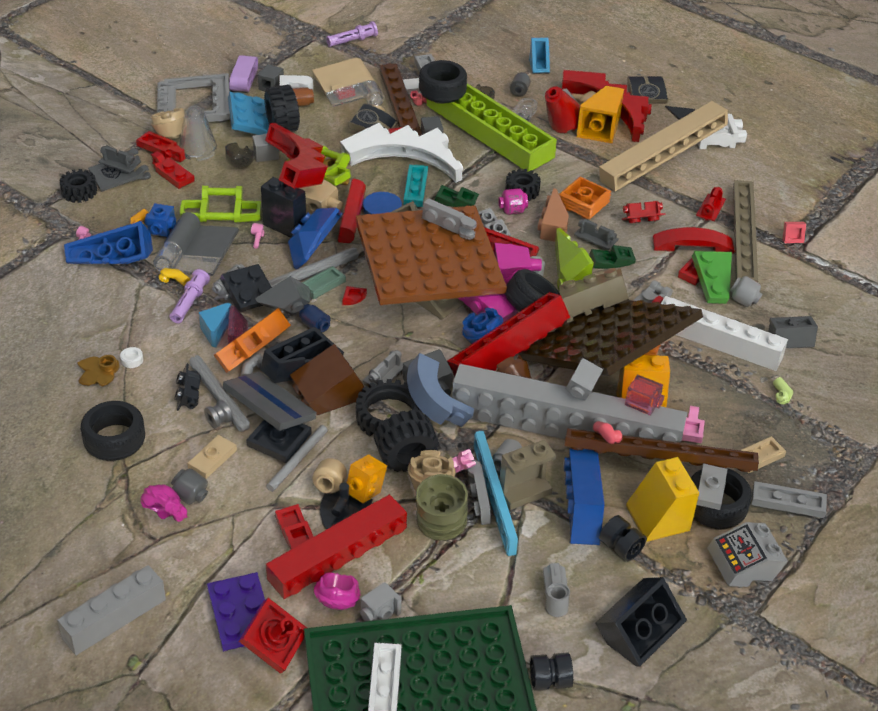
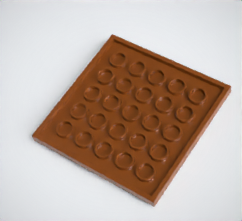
M476 206L452 208L476 220L477 226L475 229H472L475 231V237L471 240L462 238L457 233L422 219L423 210L356 215V225L380 305L506 293V283Z

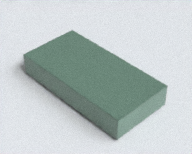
M332 266L302 283L309 287L310 297L314 300L345 283L346 276Z

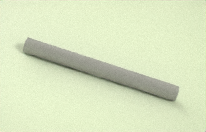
M324 425L319 426L266 485L269 491L274 492L327 433L328 429Z

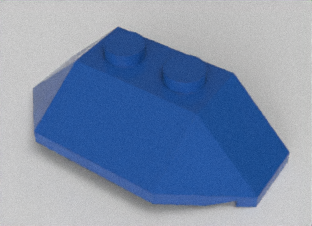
M338 208L316 209L312 214L307 212L300 220L302 224H298L291 231L293 236L289 239L288 243L293 266L296 270L309 260L343 215Z

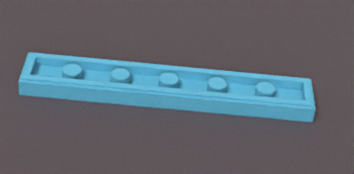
M478 431L474 434L476 458L482 466L486 490L506 555H516L518 537L484 431Z

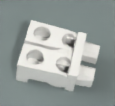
M728 114V125L698 142L699 149H706L707 145L735 148L736 143H745L747 132L742 130V119H733L732 114Z

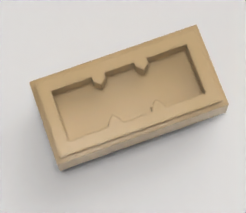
M217 435L187 463L188 469H194L207 479L237 451V445Z
M772 436L741 450L758 453V469L785 457L786 450Z

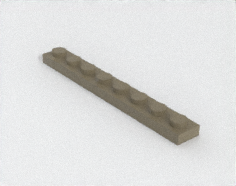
M734 180L736 280L738 277L748 276L758 282L754 182Z

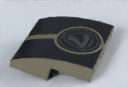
M662 76L627 77L628 91L631 95L647 96L649 104H667V89Z
M364 103L349 122V128L363 131L380 123L383 128L391 129L395 128L397 120L385 111Z

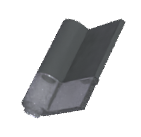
M184 212L154 258L153 265L158 271H161L163 268L179 269L184 274L192 275L194 270L200 269L208 273L209 276H213L239 229L238 227L203 226L195 214Z

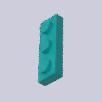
M409 164L403 206L413 201L416 207H423L428 166Z

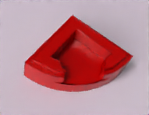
M346 286L342 305H354L361 302L367 296V289Z

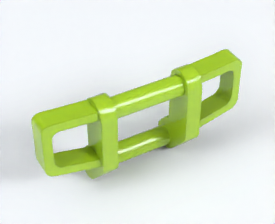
M323 146L321 154L325 155V159L329 157L336 160L334 165L327 168L324 180L337 186L350 179V170L346 168L350 161L349 154L344 152L338 153Z
M202 186V200L181 201L180 217L187 208H200V213H193L199 218L200 222H207V220H234L235 223L259 221L261 219V201H243L242 186H236V188H209V186ZM209 195L236 196L234 213L208 212ZM242 209H257V212L242 214Z

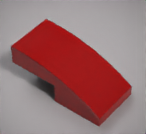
M299 504L275 511L277 523L290 549L314 537L308 521L304 520Z

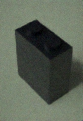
M272 177L261 186L263 225L291 238L293 236L291 231L298 224H302L300 220L306 214V193L300 188L294 189L279 181L278 178Z

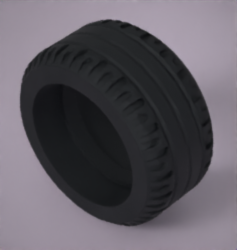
M437 60L421 68L419 73V91L426 99L436 103H451L465 95L467 90V72L458 63L448 60Z
M527 269L518 270L506 285L505 293L507 300L519 312L549 292L560 295L556 287L546 278Z
M124 401L100 403L89 409L81 421L80 429L84 447L88 453L98 459L116 461L127 458L136 453L145 440V427L141 412L134 405ZM112 425L129 427L125 432L115 436L97 434L100 430Z
M726 468L727 475L724 493L735 502L721 504L720 510L696 505L693 518L704 526L714 529L732 528L739 525L748 513L752 499L750 485L743 476L729 468ZM702 469L698 470L691 477L697 489H699Z

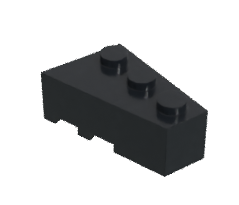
M312 327L264 350L260 370L274 383L291 381L293 379L290 374L331 347L334 343L316 327ZM337 346L342 355H344V352Z

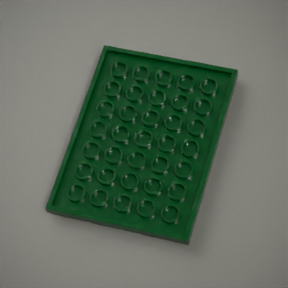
M512 605L304 628L313 711H368L374 643L402 644L397 711H537Z

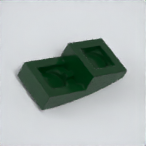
M441 185L434 201L449 207L474 206L479 194L464 187H461L458 192Z
M613 245L610 251L591 249L589 253L590 258L594 262L593 268H619L635 264L636 262L631 247Z

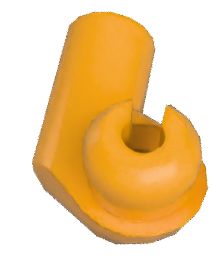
M142 209L132 216L130 224L140 221L144 224L143 221L148 211Z

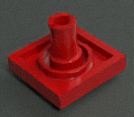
M267 598L259 607L238 642L281 674L287 669L305 638L304 628L307 627L270 598Z

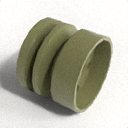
M446 474L430 476L420 483L416 492V521L419 530L426 537L446 541L456 538L464 531L467 526L468 491L464 483L458 478Z

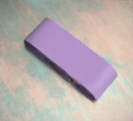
M239 55L230 76L229 87L231 91L249 92L258 69V57Z

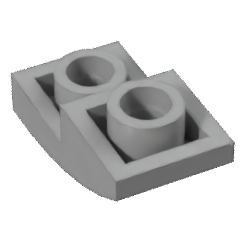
M491 208L478 212L485 228L511 236L503 220H498Z

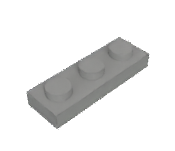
M754 481L751 505L824 518L827 494Z

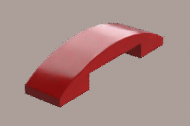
M683 227L665 230L653 235L654 251H674L675 245L713 247L714 252H732V254L735 252L731 237L711 229Z

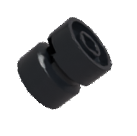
M620 515L611 518L602 528L599 536L601 542L610 549L615 548V553L626 562L637 557L647 541V537L637 528H631V524Z
M569 652L554 653L551 658L546 654L530 656V678L534 691L549 690L551 685H554L556 689L573 687V665Z

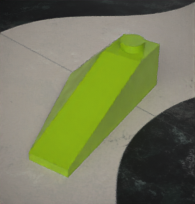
M557 228L555 253L558 276L557 287L560 291L559 286L563 285L565 281L582 280L585 276L592 274L594 262L583 247L578 248L576 241H571L570 236L561 228Z

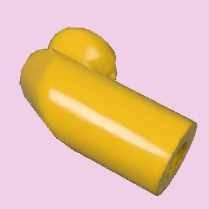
M163 268L158 276L162 282L167 283L172 278L183 286L191 280L179 269Z

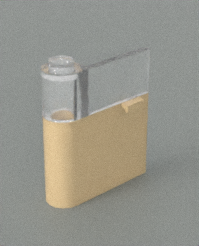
M352 58L312 70L332 107L363 98L366 99L369 105L380 106L384 101V94L360 58Z

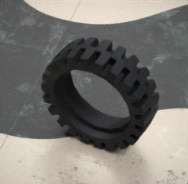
M387 379L386 383H383V380H378L377 385L372 382L369 384V388L365 386L362 392H359L356 399V419L360 429L363 432L366 431V435L372 436L377 431V427L383 424L382 421H384L373 417L368 412V408L377 401L386 399L399 400L406 403L415 412H422L411 397L407 382L401 385V380L397 379L395 383H392V379Z

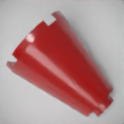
M554 86L549 88L545 93L548 122L551 128L557 133L563 134L568 133L567 131L577 129L580 104L560 87Z

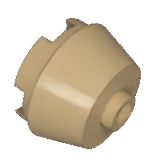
M175 108L166 112L162 111L151 116V125L160 136L175 139L179 137V134L186 132L187 115H185L183 108Z
M436 450L421 451L420 456L412 457L408 465V473L416 492L420 483L430 476L446 474L454 477L456 474L453 459L440 456V451Z

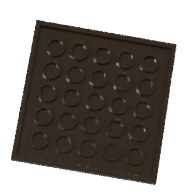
M627 299L607 308L599 306L591 309L592 314L587 316L584 313L574 316V321L565 323L555 331L547 333L545 338L532 343L529 349L518 354L524 361L576 370L582 358L602 368L601 375L610 376L703 318L702 309L691 308V306L681 307L675 306V304L665 305L659 302L648 303L644 302V300L632 301Z

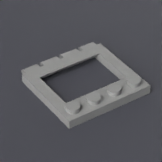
M229 73L171 78L158 82L157 113L171 111L176 108V89L212 86V110L185 113L187 115V124L231 120L228 95L230 93Z

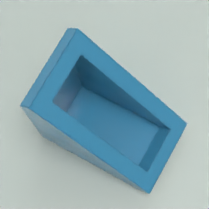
M531 38L529 62L532 73H550L549 38Z
M230 303L199 312L200 329L212 347L216 348L232 321Z

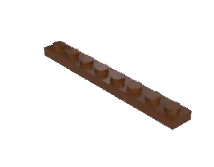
M397 63L380 65V74L398 126L403 128L409 125L413 131L415 130L421 136L422 132Z
M567 428L565 446L573 450L590 449L597 453L613 452L620 456L636 455L648 460L654 458L667 460L678 457L680 461L689 462L695 466L707 464L725 469L727 467L736 468L742 472L758 471L759 465L757 452L622 435L621 442L609 444L599 433Z

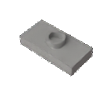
M703 464L697 505L720 510L727 469Z

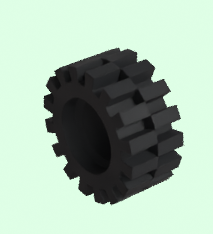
M74 169L72 173L67 171L66 175L63 174L59 179L61 194L63 198H66V201L71 200V202L75 203L78 200V203H82V200L86 202L88 198L92 199L94 198L93 195L96 196L97 194L95 175L92 172H88V170L82 172V169H78V171Z
M517 169V172L512 170V173L509 172L508 176H506L505 190L522 189L527 194L529 202L532 201V198L536 199L539 196L541 178L537 173L533 174L532 170L529 172L527 169H524V171Z

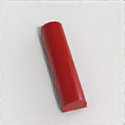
M353 178L351 181L339 230V243H351L355 238L357 230L356 215L361 213L366 191L365 183Z

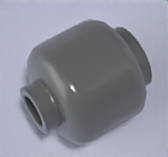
M191 468L180 470L171 482L173 485L172 489L188 505L196 501L198 503L202 502L208 494L206 490L208 486L207 479Z

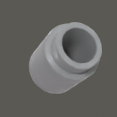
M506 439L493 455L492 459L496 471L499 473L501 471L502 455L522 448L518 441Z

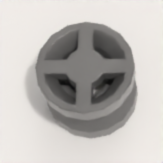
M223 400L218 401L213 407L208 406L204 409L206 419L214 429L219 427L222 422L232 421L231 411Z

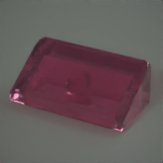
M231 306L229 311L228 344L248 329L247 320L235 306Z

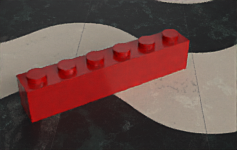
M550 292L447 360L454 377L460 364L496 371L499 363L515 356L521 351L529 349L532 343L545 338L551 330L561 327L570 318L562 296Z
M390 494L266 563L268 582L283 599L299 593L306 586L313 582H318L324 574L339 570L344 564L361 557L375 546H380L392 536L401 534L407 528V511Z

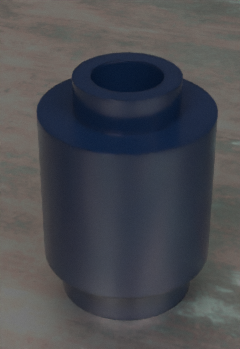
M306 304L299 312L301 322L309 328L316 327L320 332H325L330 327V316L315 305Z

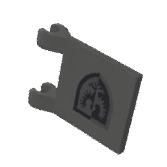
M135 148L130 149L127 152L132 153L133 155L139 154L138 150ZM136 155V159L140 160V157ZM101 163L88 168L89 172L95 175L96 184L101 192L136 179L147 180L151 177V174L146 172L149 171L147 165H142L131 173Z

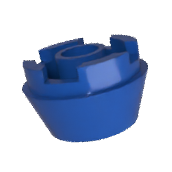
M485 308L486 312L475 315L473 312L463 320L462 334L471 344L503 323V317L498 314L496 309Z

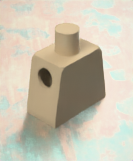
M323 179L321 185L300 188L306 193V213L312 214L316 209L338 208L340 211L342 210L343 202L338 200V189L328 181Z

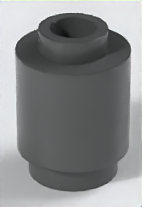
M521 72L514 76L510 85V91L513 95L520 97L527 93L531 82L528 74Z

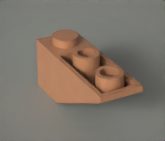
M553 188L551 196H547L546 207H543L542 219H539L538 230L541 231L540 239L555 242L557 228H561L567 233L569 215L557 189Z

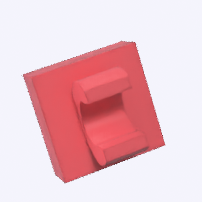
M784 222L782 241L784 243H804L806 223Z

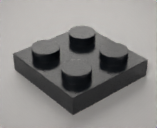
M259 264L226 272L220 277L238 313L264 306L258 303L255 298L272 288Z
M263 420L246 439L248 447L287 463L312 434V429L310 426L302 423L279 431L266 420Z

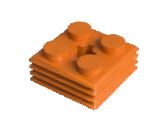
M578 177L559 195L567 211H573L583 219H591L610 202L611 191L583 177Z

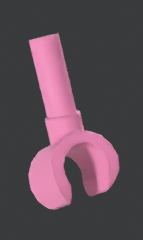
M253 223L251 234L255 235L253 247L257 249L260 238L265 233L262 224Z
M78 227L76 231V236L79 237L78 240L91 236L88 233V228Z

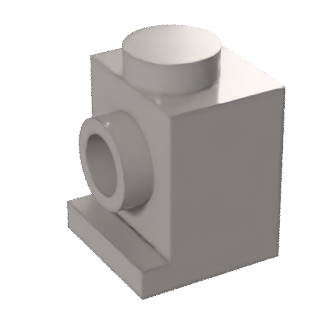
M384 582L361 597L360 615L364 621L389 619L393 613L398 616L401 614L402 598Z

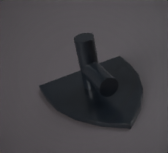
M341 483L338 492L333 494L324 493L321 500L320 516L324 527L327 530L372 504L373 499L362 503L349 495V485L347 483Z

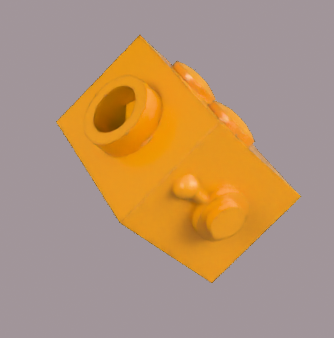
M369 454L352 463L346 482L349 485V495L364 503L380 494L387 465Z

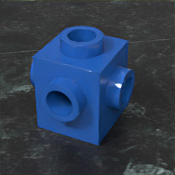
M154 203L151 211L145 217V225L148 226V230L152 235L169 236L171 230L176 225L174 206Z

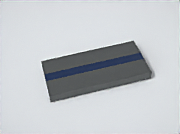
M260 371L223 381V389L279 431L316 419V411L274 383Z

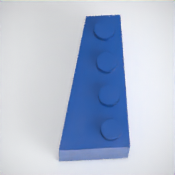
M569 448V457H564L565 485H567L566 499H568L567 513L569 514L570 544L600 545L599 536L602 530L605 503L599 456L594 450H573Z

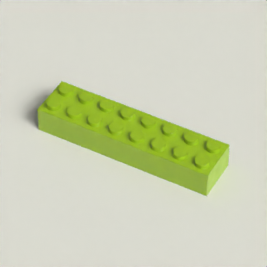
M468 83L465 95L455 102L436 103L427 99V106L522 169H527L528 172L555 158L557 139Z

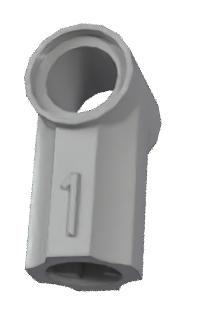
M550 563L547 567L543 568L546 611L553 617H562L568 612L570 589L567 586L565 567H562L559 563Z

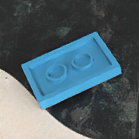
M230 92L228 103L232 129L257 135L267 134L269 122L266 116L264 99L247 96L239 92Z

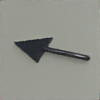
M665 106L679 120L695 111V109Z

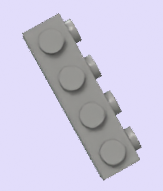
M147 565L141 570L135 571L121 582L113 584L106 591L90 598L86 603L65 613L57 620L62 640L75 655H78L165 601L163 580Z

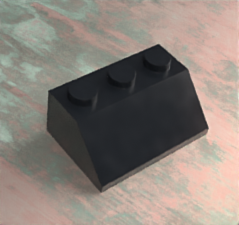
M654 577L640 580L595 624L608 646L636 667H640L687 621V618L664 577Z

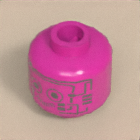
M506 189L503 191L502 197L498 198L499 208H503L504 213L507 215L521 214L528 207L527 194L522 189Z

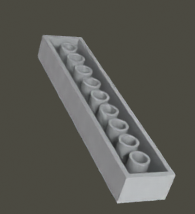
M463 364L459 365L453 381L452 398L474 408L473 416L470 419L565 439L567 428L595 432L593 425L595 422L600 421L610 424L614 430H620L624 436L681 443L687 412L595 392H591L585 401L582 398H576L566 390L567 386Z

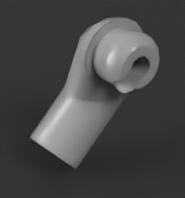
M256 353L246 360L242 365L241 376L253 373L255 366L261 368L263 356Z

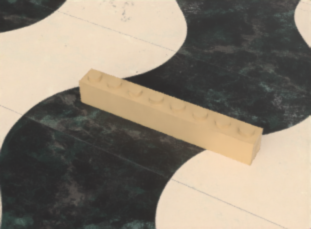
M714 101L707 103L599 166L600 182L616 192L727 126L728 110Z

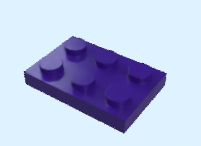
M258 572L207 583L208 594L223 651L244 647L238 641L265 600Z

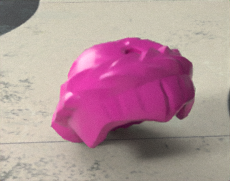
M157 484L144 488V493L140 498L142 507L155 511L161 519L173 516L175 521L180 522L188 517L187 509L181 504L180 497L172 487L165 484Z
M329 572L324 574L314 586V594L318 601L331 609L345 610L353 607L361 596L360 589L358 588L359 583L351 575L347 576Z

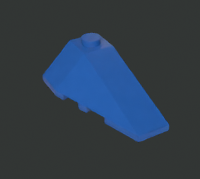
M140 221L64 244L68 264H129L148 258L153 251L150 231Z

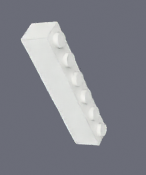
M665 296L661 304L665 305L675 304V306H691V308L701 309ZM702 309L703 318L676 334L677 336L777 371L783 359L788 341L786 338Z

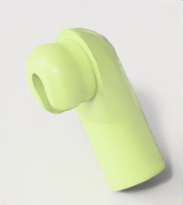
M779 377L773 382V385L779 391L775 397L779 404L784 405L790 402L793 390Z

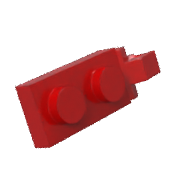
M151 131L146 132L136 140L138 147L153 153L158 151L165 158L169 157L177 162H182L186 159L185 150L179 147L177 142Z
M158 151L151 154L152 164L156 169V173L178 189L195 181L192 173L171 158H164L163 154Z

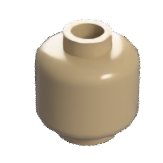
M334 458L324 459L314 471L312 477L313 484L320 492L326 494L336 493L339 491V485L346 480L347 470L339 460Z

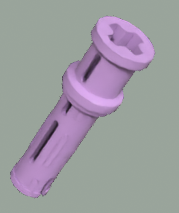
M372 21L364 26L357 25L353 30L327 36L326 42L331 47L355 39L364 40L365 37L377 36L378 29L375 22Z
M200 269L193 271L191 280L186 282L184 286L185 292L169 315L173 322L181 323L194 300L202 295L203 287L210 281L208 273Z

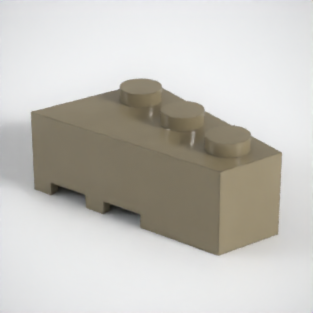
M608 269L604 274H590L582 280H568L559 286L560 295L570 315L567 323L574 321L573 316L583 312L587 316L592 314L591 309L599 306L607 308L629 299L621 269Z

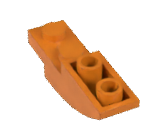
M277 308L215 353L214 357L225 372L228 373L291 325L280 309Z

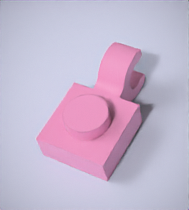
M690 406L682 436L683 441L702 443L705 420L698 419L699 407Z
M470 449L459 452L457 457L452 458L456 473L476 465Z

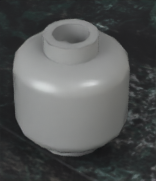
M748 276L738 277L730 289L732 299L745 307H749L752 303L757 304L762 296V293L759 292L761 285Z

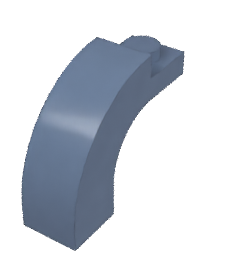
M419 353L410 363L407 372V384L411 397L419 409L434 422L441 425L447 420L463 427L473 416L474 408L447 395L441 388L437 378L439 362Z

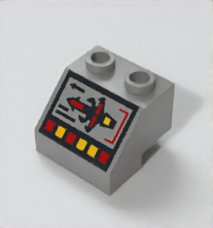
M745 522L715 537L707 547L728 586L748 587L753 580L773 581L788 562L781 547L777 544L765 523Z

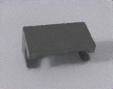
M812 316L776 317L769 319L768 332L788 339L786 348L815 347L818 326Z

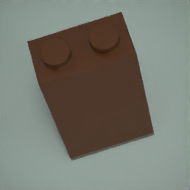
M335 344L290 374L295 382L292 384V387L299 396L301 394L304 396L301 401L316 411L317 415L356 403L359 392H362V389L365 387Z

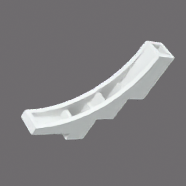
M377 123L340 141L341 153L349 154V164L351 166L379 157H406L437 167L455 183L462 180L463 166L460 161H456L453 157L452 152L448 148L449 139L438 127L419 136L409 125L390 134L387 128H383L380 123Z

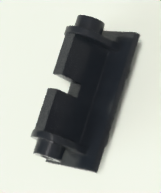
M188 363L183 372L179 371L176 378V384L179 385L174 400L177 401V411H179L181 405L194 409L199 402L200 375L195 370L189 371Z

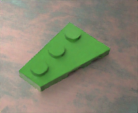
M694 251L692 259L707 303L726 304L730 295L732 252Z

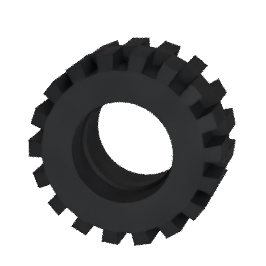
M291 85L266 88L264 103L269 125L270 123H276L291 132L297 131L300 124V113L297 98Z
M410 410L393 414L390 418L382 421L383 424H380L374 433V441L383 463L387 465L388 469H393L396 472L401 470L403 472L408 471L411 458L420 456L421 451H438L437 448L439 447L437 435L428 416L420 411Z

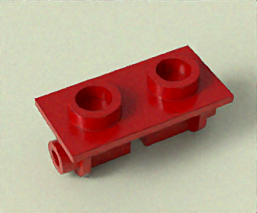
M714 187L711 190V194H707L696 216L715 222L726 201V198H722L723 191L721 187Z
M659 201L644 202V210L641 208V203H627L626 206H623V213L627 214V217L622 218V221L629 220V223H638L644 218H648V222L660 220L659 217L666 215V213H660V210H663V204Z

